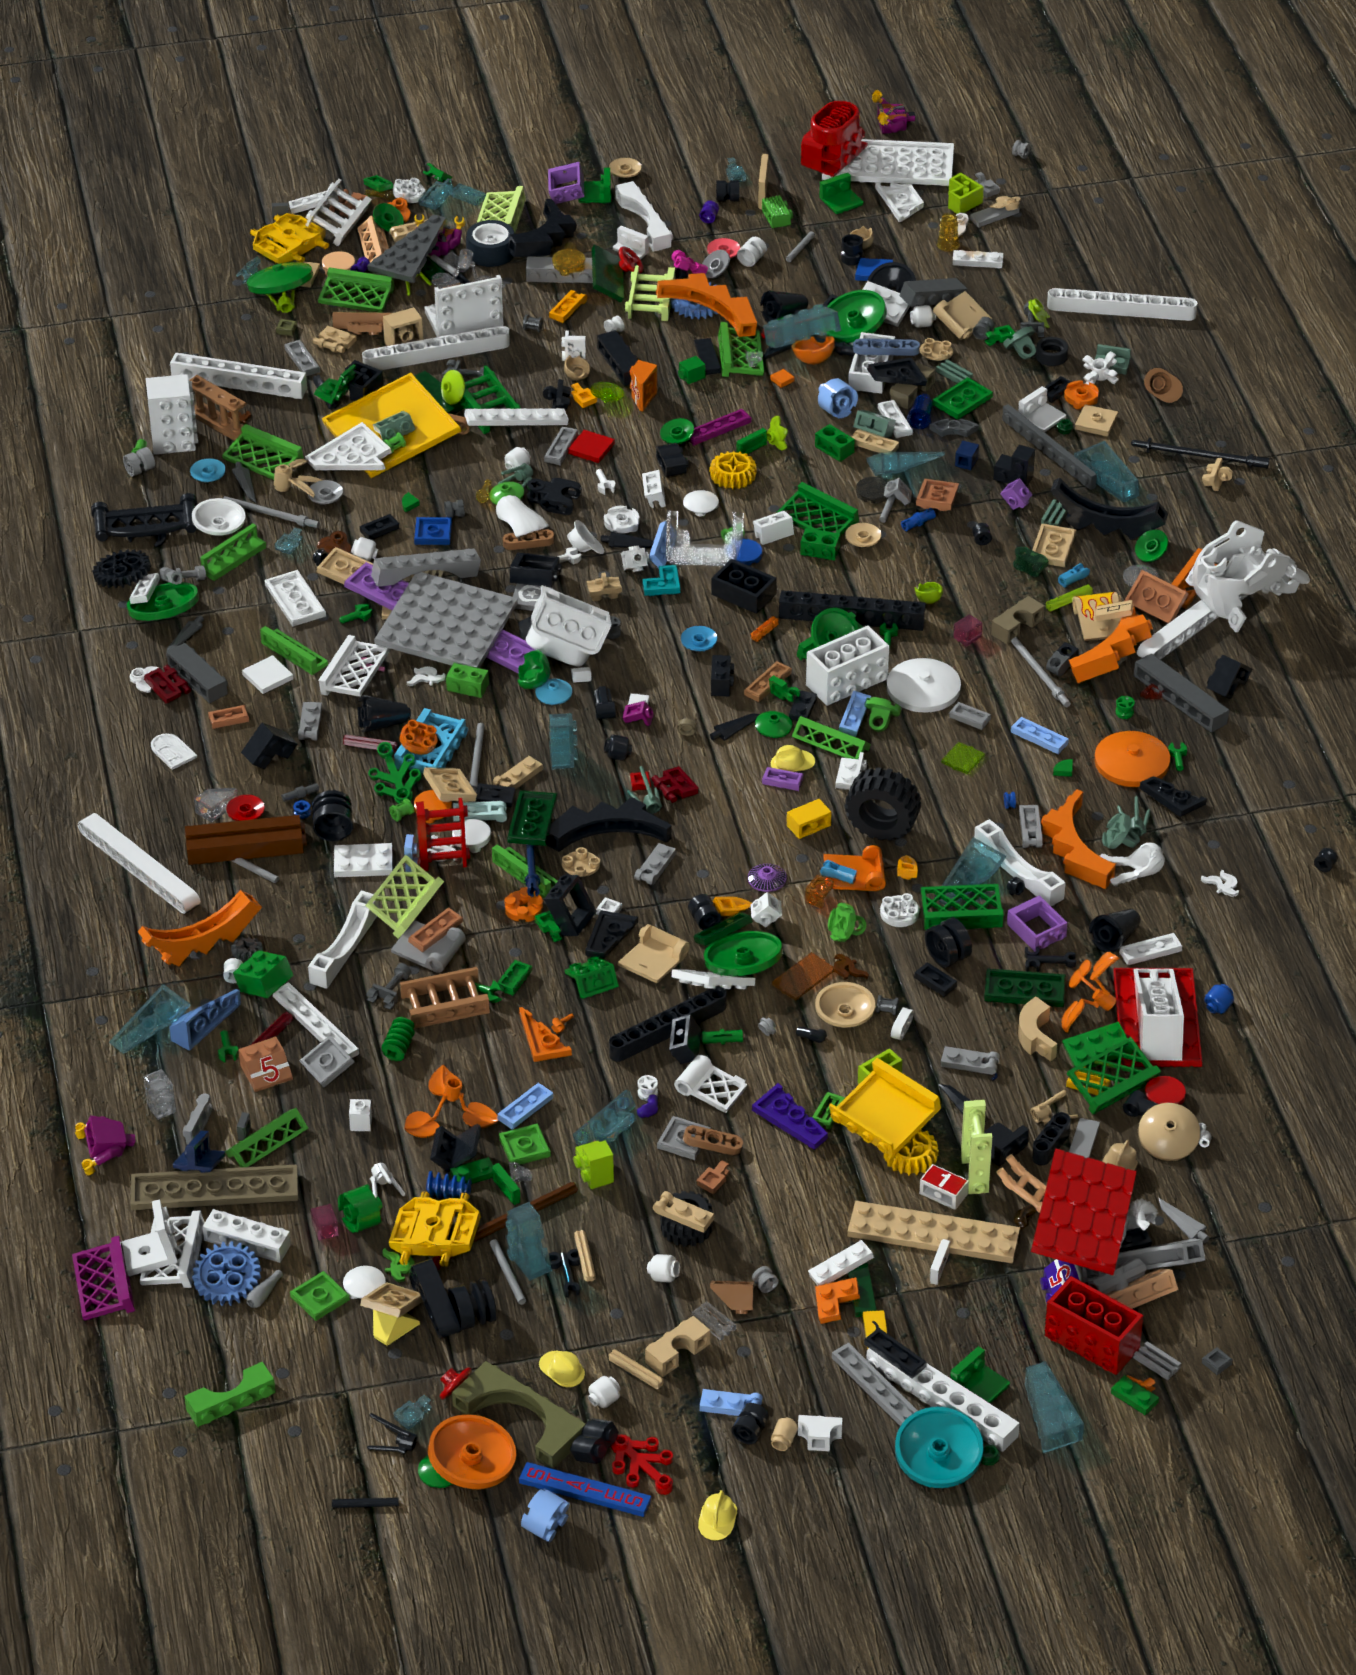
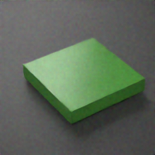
M538 1123L499 1133V1140L511 1167L551 1157L550 1149Z
M324 1271L290 1291V1297L315 1321L350 1300L349 1295Z

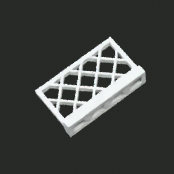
M348 635L319 679L321 695L328 696L330 692H337L361 697L390 652V649L376 644L358 642L355 636ZM358 648L366 649L357 653ZM375 652H382L378 655H373ZM370 655L369 658L363 660L361 659V657ZM355 659L358 660V662L350 664V661ZM372 662L375 663L374 665H371V666L366 667V664H369V663H372ZM360 666L363 667V669H360V670H357V671H354V670H353L354 668H357V667H360ZM350 670L351 673L342 676L343 672ZM367 673V676H365V677H362V678H359V677H358V676H360V675H362V674ZM351 678H355V679H356V680L351 681V682H348V683L346 682V680L351 679ZM343 682L342 685L335 686V684ZM360 685L358 689L351 688L353 686Z
M200 1210L192 1211L191 1216L170 1217V1219H167L173 1223L174 1230L177 1233L174 1235L176 1241L180 1238L185 1240L178 1248H175V1254L179 1253L181 1258L177 1260L178 1263L171 1264L162 1271L159 1268L154 1269L158 1273L154 1277L147 1278V1275L154 1270L141 1273V1285L182 1283L183 1288H192V1276L194 1275L192 1269L196 1267L195 1261L198 1260L203 1238V1225L205 1223ZM155 1218L153 1220L151 1233L157 1231ZM181 1224H188V1226L181 1231L177 1228ZM174 1269L178 1271L177 1276H167Z

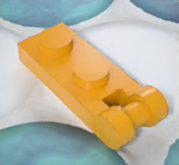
M570 290L549 312V318L564 323L581 304L586 303L587 295L577 294L576 291Z

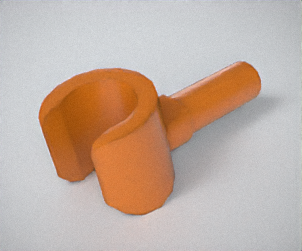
M569 1014L560 1020L559 1018H554L552 1020V1030L556 1034L561 1033L565 1028L564 1024L574 1018V1015Z
M1129 1375L1126 1376L1150 1392L1156 1389L1152 1386L1155 1384L1152 1378L1142 1381Z

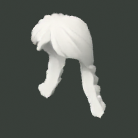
M1155 843L1141 845L1128 857L1099 855L1115 863L1116 866H1130L1135 869L1133 872L1122 873L1116 878L1110 879L1114 886L1156 874L1162 869L1165 862L1161 847Z
M1141 1198L1129 1204L1121 1244L1127 1230L1139 1227L1142 1230H1146L1150 1225L1149 1222L1152 1224L1156 1223L1154 1219L1157 1217L1158 1212L1150 1201L1147 1202Z

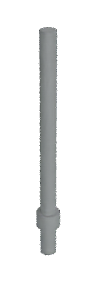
M227 496L223 498L238 503L244 509L296 522L300 526L305 527L307 525L314 528H319L320 526L319 521L308 519L304 515L297 516Z
M1014 637L1011 643L1049 687L1055 699L1059 700L1064 707H1069L1071 702L1065 696L1062 688L1057 687L1018 638Z
M483 723L477 724L469 782L475 793L478 786L485 728Z

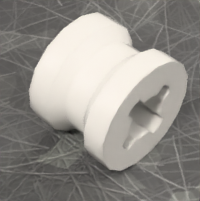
M614 316L612 320L604 321L606 332L614 330L622 332L625 329L624 322L619 316Z
M231 958L225 961L223 972L225 981L237 983L233 972L243 963L241 960Z
M645 1075L639 1078L638 1096L640 1099L648 1101L649 1095H658V1081L655 1077Z

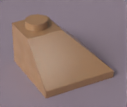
M711 1281L710 1288L731 1310H736V1314H748V1310H753L754 1282Z

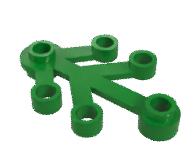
M388 742L380 743L377 751L379 756L385 759L390 774L381 772L377 768H371L368 775L373 781L380 779L395 784L396 789L386 787L383 783H377L374 786L376 794L379 796L384 794L392 796L397 804L402 803L406 798L412 801L413 793L411 790L415 782L422 778L419 769H412L405 786H403L402 780L409 767L416 763L414 755L406 754L403 758L404 762L399 771H397L392 758V745Z

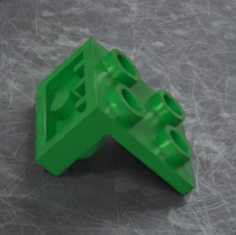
M610 167L604 168V174H601V181H584V197L578 199L579 203L611 202Z
M848 172L820 181L819 198L835 214L863 205V201L851 190V175Z
M353 364L344 371L338 381L330 378L327 379L315 390L314 395L331 405L336 400L339 401L342 395H346L349 391L348 384L356 375V372H354L356 365Z
M599 957L589 958L588 962L583 964L574 963L569 966L570 968L564 970L566 975L576 979L579 995L582 999L619 987L614 965Z
M978 1346L951 1370L950 1378L986 1402L991 1403L1010 1386V1381L985 1365V1350Z

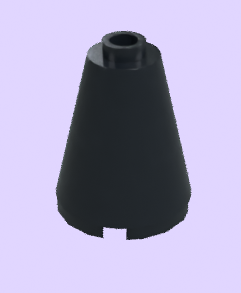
M767 291L761 297L760 306L763 305L764 309L761 313L768 324H776L779 318L788 314L794 316L796 310H799L800 313L805 311L808 306V299L803 294Z
M362 695L359 699V702H362V706L358 707L359 727L364 728L361 730L362 732H370L406 723L411 717V709L405 703L368 695Z
M1133 909L1099 915L1091 921L1089 933H1092L1094 938L1092 941L1098 949L1103 952H1115L1121 948L1140 925L1141 919L1137 911Z

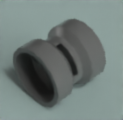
M982 317L973 328L974 336L980 340H985L987 338L986 332L993 331L995 328L994 321L989 317Z
M462 499L456 500V502H444L446 517L465 516Z

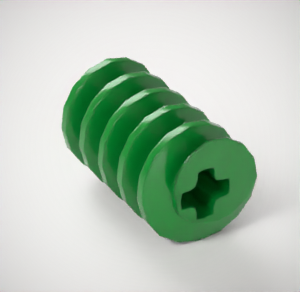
M397 1017L393 1020L381 1046L383 1054L392 1061H402L415 1035V1025L411 1020L404 1017Z

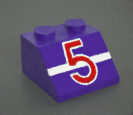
M1056 1259L1044 1268V1275L1040 1278L1042 1290H1046V1304L1070 1276L1079 1280L1074 1264Z

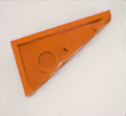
M519 1007L520 1018L534 1062L572 1056L570 1046H564L560 1042V1038L553 1034L541 1021L538 1023L533 1019L532 1013L523 1007Z

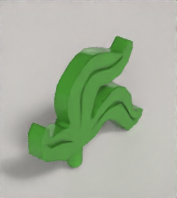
M384 1248L383 1256L392 1261L390 1264L391 1268H385V1272H391V1276L395 1281L404 1282L406 1279L401 1274L410 1273V1267L414 1264V1260L410 1256L408 1264L405 1265L404 1263V1265L399 1264L400 1256Z

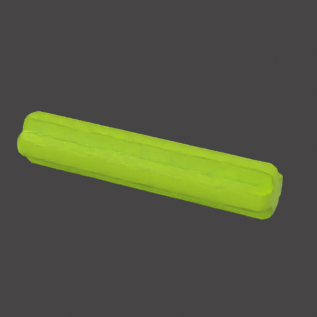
M1089 584L1047 601L1045 607L1049 612L1072 603L1074 596L1091 595L1093 588Z

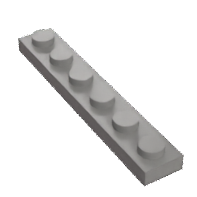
M850 1343L832 1352V1359L900 1426L910 1415L918 1411Z

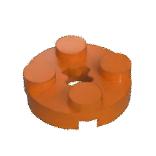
M1073 381L1066 386L1064 398L1069 404L1073 405L1074 409H1082L1084 405L1091 406L1098 403L1099 390L1093 383L1089 382L1088 385L1083 384V381Z
M522 887L520 890L512 892L504 899L505 913L514 921L519 922V919H525V922L535 920L536 915L542 913V897L540 895L536 896L535 892L534 897L529 896L527 887Z

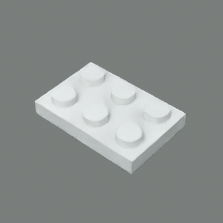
M867 281L862 290L874 291L883 298L887 307V315L884 322L898 327L910 306L899 296L900 293Z
M392 843L334 845V877L390 875L392 872Z

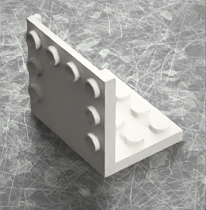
M496 275V278L441 289L436 287L435 304L424 307L425 314L436 336L441 337L503 326L501 276Z

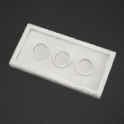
M298 570L265 580V586L292 627L326 617V611Z

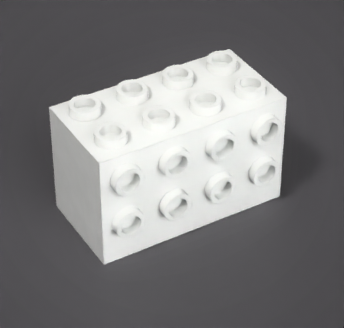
M188 374L146 378L154 455L195 451L198 437L193 392H191L193 391L192 381H188Z
M865 626L807 652L806 686L813 693H816L817 697L828 706L851 696L853 691L860 692L883 682L888 678L889 645L869 626Z

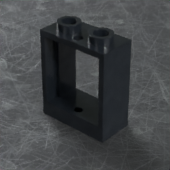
M517 552L510 565V583L533 586L543 585L552 588L562 572V564H559L560 557Z
M565 874L561 876L544 898L556 925L561 930L562 936H578L597 912L578 875ZM568 893H570L577 907L572 915L563 900Z

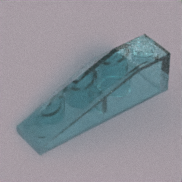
M945 452L879 453L868 457L867 463L875 476H882V479H891L895 474L945 455Z
M973 837L942 886L982 884L998 871L1006 855ZM953 892L945 894L950 899L956 896ZM943 899L939 900L940 903L944 905L947 904V902Z
M162 984L109 1043L124 1054L177 1021L191 1005Z

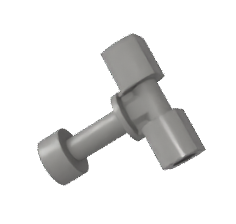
M195 566L194 570L181 571L180 568H176L175 571L168 567L160 569V578L175 585L182 583V578L195 577L197 581L205 580L206 578L204 566Z

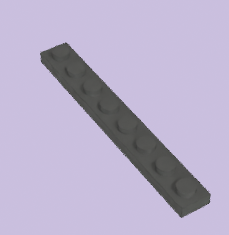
M1009 404L1003 406L1002 418L1006 424L1065 469L1071 476L1080 481L1082 485H1085L1090 490L1096 488L1097 474L1012 406Z

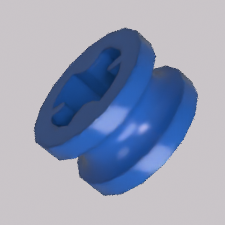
M1004 792L1005 809H1009V807L1016 808L1015 792H1011V794Z
M301 800L293 805L294 815H300V819L310 816L309 802Z

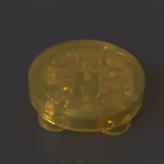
M563 249L556 252L552 257L553 267L560 271L562 276H568L570 273L585 270V255L578 250Z

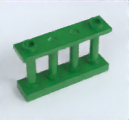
M487 365L484 366L483 376L465 382L464 395L460 400V404L464 409H490L501 404L506 409H521L520 405L514 401L497 379L494 371H491ZM485 382L489 385V388L473 394L467 390ZM493 393L498 397L484 404L476 402V399ZM478 426L483 434L490 432V426Z

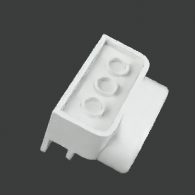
M542 585L541 595L535 603V608L531 615L532 625L526 636V642L534 650H539L546 656L572 666H582L588 660L590 654L593 655L600 651L611 627L609 612Z

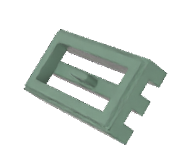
M945 360V363L942 362L940 366H936L937 373L957 384L967 377L973 378V373L949 360Z
M1053 499L1041 519V524L1059 526L1068 511L1063 508L1060 502H1057V499ZM1060 509H1063L1055 523H1052L1054 519L1057 517V514L1060 511Z

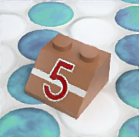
M277 1037L239 1049L240 1066L255 1092L293 1080L284 1049Z

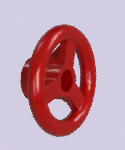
M620 247L619 257L621 260L619 261V266L625 272L629 270L634 272L635 263H637L639 274L643 272V264L637 254L628 247Z
M467 1367L460 1374H457L453 1368H450L440 1378V1381L445 1385L444 1390L439 1396L440 1399L445 1400L470 1376L472 1369Z

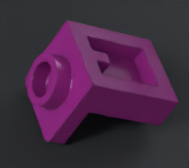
M641 701L625 706L623 720L625 723L642 719L646 726L651 725L654 713L646 701Z

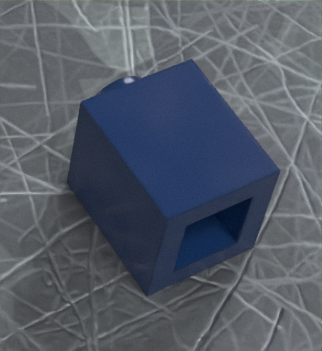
M962 441L955 453V466L972 470L979 457V444Z

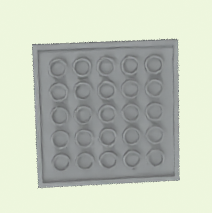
M419 572L413 576L375 637V644L451 666L453 663L480 668L517 606L518 598Z

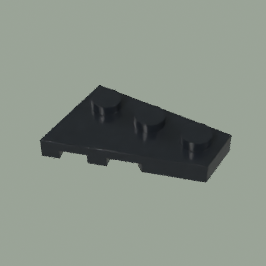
M911 357L869 364L867 368L873 379L879 382L926 386L928 382Z
M600 910L585 949V956L605 959L638 923V917Z

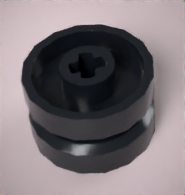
M954 917L942 921L940 925H934L925 931V943L928 952L933 960L943 968L969 957L972 953V942L968 931Z

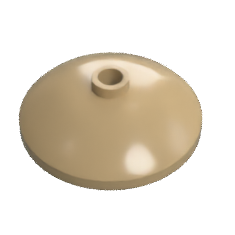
M838 982L826 986L818 993L815 1008L819 1017L826 1023L836 1027L850 1028L859 1026L872 1017L875 1011V999L868 989L859 984Z
M1161 1103L1151 1107L1142 1116L1138 1135L1143 1148L1150 1155L1164 1161H1176L1187 1157L1195 1150L1200 1139V1125L1195 1115L1186 1107L1175 1103ZM1172 1124L1174 1127L1168 1128L1167 1125Z

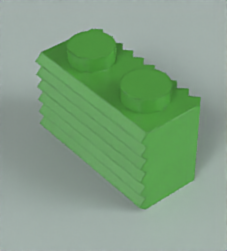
M780 195L762 199V212L772 229L791 225L793 213L791 209L788 210L786 200L783 201Z

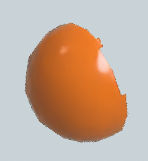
M808 335L793 343L791 347L799 360L806 364L815 365L825 362L831 356L835 347V339L833 336H826L825 342L819 343L815 337H809Z

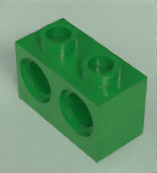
M829 424L815 433V447L841 462L854 453L855 439Z
M805 528L801 539L800 555L835 560L840 549V533Z

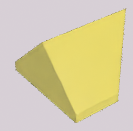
M373 1310L374 1338L386 1346L420 1325V1321L408 1313L398 1318Z

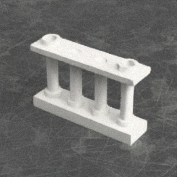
M338 179L335 184L333 182L330 184L324 198L313 211L310 210L306 216L308 220L305 224L308 227L314 221L332 232L335 236L333 243L337 246L342 243L363 216L372 200L366 196L363 201H358L339 189L338 186L341 179ZM334 193L356 206V210H351L332 198ZM328 202L347 214L349 219H344L326 208V203ZM319 212H322L341 224L342 228H336L317 215Z

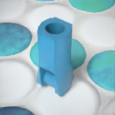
M1079 563L1071 570L1060 575L1058 582L1065 588L1080 579L1086 578L1090 573V569L1084 568V565Z
M826 860L823 864L824 867L820 870L821 874L825 877L836 878L850 884L854 883L857 875V870L839 865L830 860Z

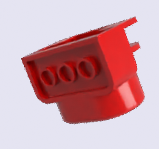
M833 101L822 107L811 118L810 131L804 135L801 142L802 166L834 177L868 146V143L861 141L865 137V131L860 127V111L855 104L848 101Z

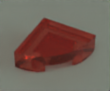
M1151 683L1140 693V696L1146 699L1162 698V693L1167 691L1159 690V693H1157L1152 687L1158 689V686Z

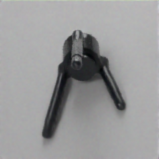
M373 1413L369 1414L371 1418L384 1424L385 1428L398 1434L396 1444L399 1447L368 1445V1450L392 1451L405 1454L407 1450H414L418 1435L403 1430Z

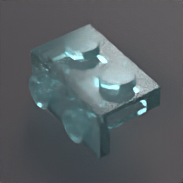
M447 178L444 183L436 181L419 199V205L436 210L453 192L451 179Z

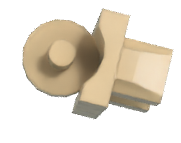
M1217 458L1215 464H1208L1207 474H1204L1202 477L1204 486H1212L1213 491H1219L1222 482L1231 480L1233 476V471L1229 467L1222 466V458Z
M605 572L601 573V578L587 581V588L592 601H600L602 595L608 594L609 598L615 599L622 592L619 577H606Z

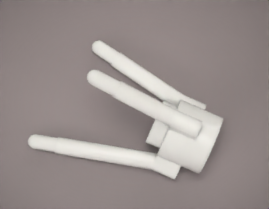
M378 1163L372 1167L371 1172L373 1176L370 1178L375 1198L378 1197L377 1183L381 1185L392 1183L398 1192L405 1196V1192L394 1179L392 1173L389 1172L386 1164Z

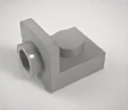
M900 478L889 481L885 485L884 496L886 498L895 494V497L904 505L911 502L912 491Z

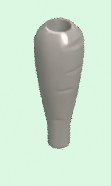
M276 1270L247 1295V1304L250 1307L257 1308L264 1303L277 1281L283 1276L282 1271Z

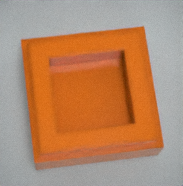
M782 369L770 375V380L782 388L794 382V376L785 369Z

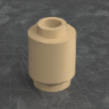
M786 1417L780 1418L777 1421L771 1436V1445L776 1450L786 1451L791 1447L798 1430V1426L793 1419Z

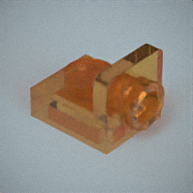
M816 875L805 888V902L822 909L824 898L834 887V881Z

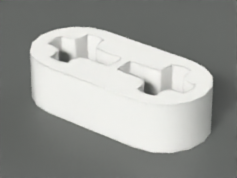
M905 1007L901 1009L893 1024L891 1038L903 1039L913 1019L914 1011Z

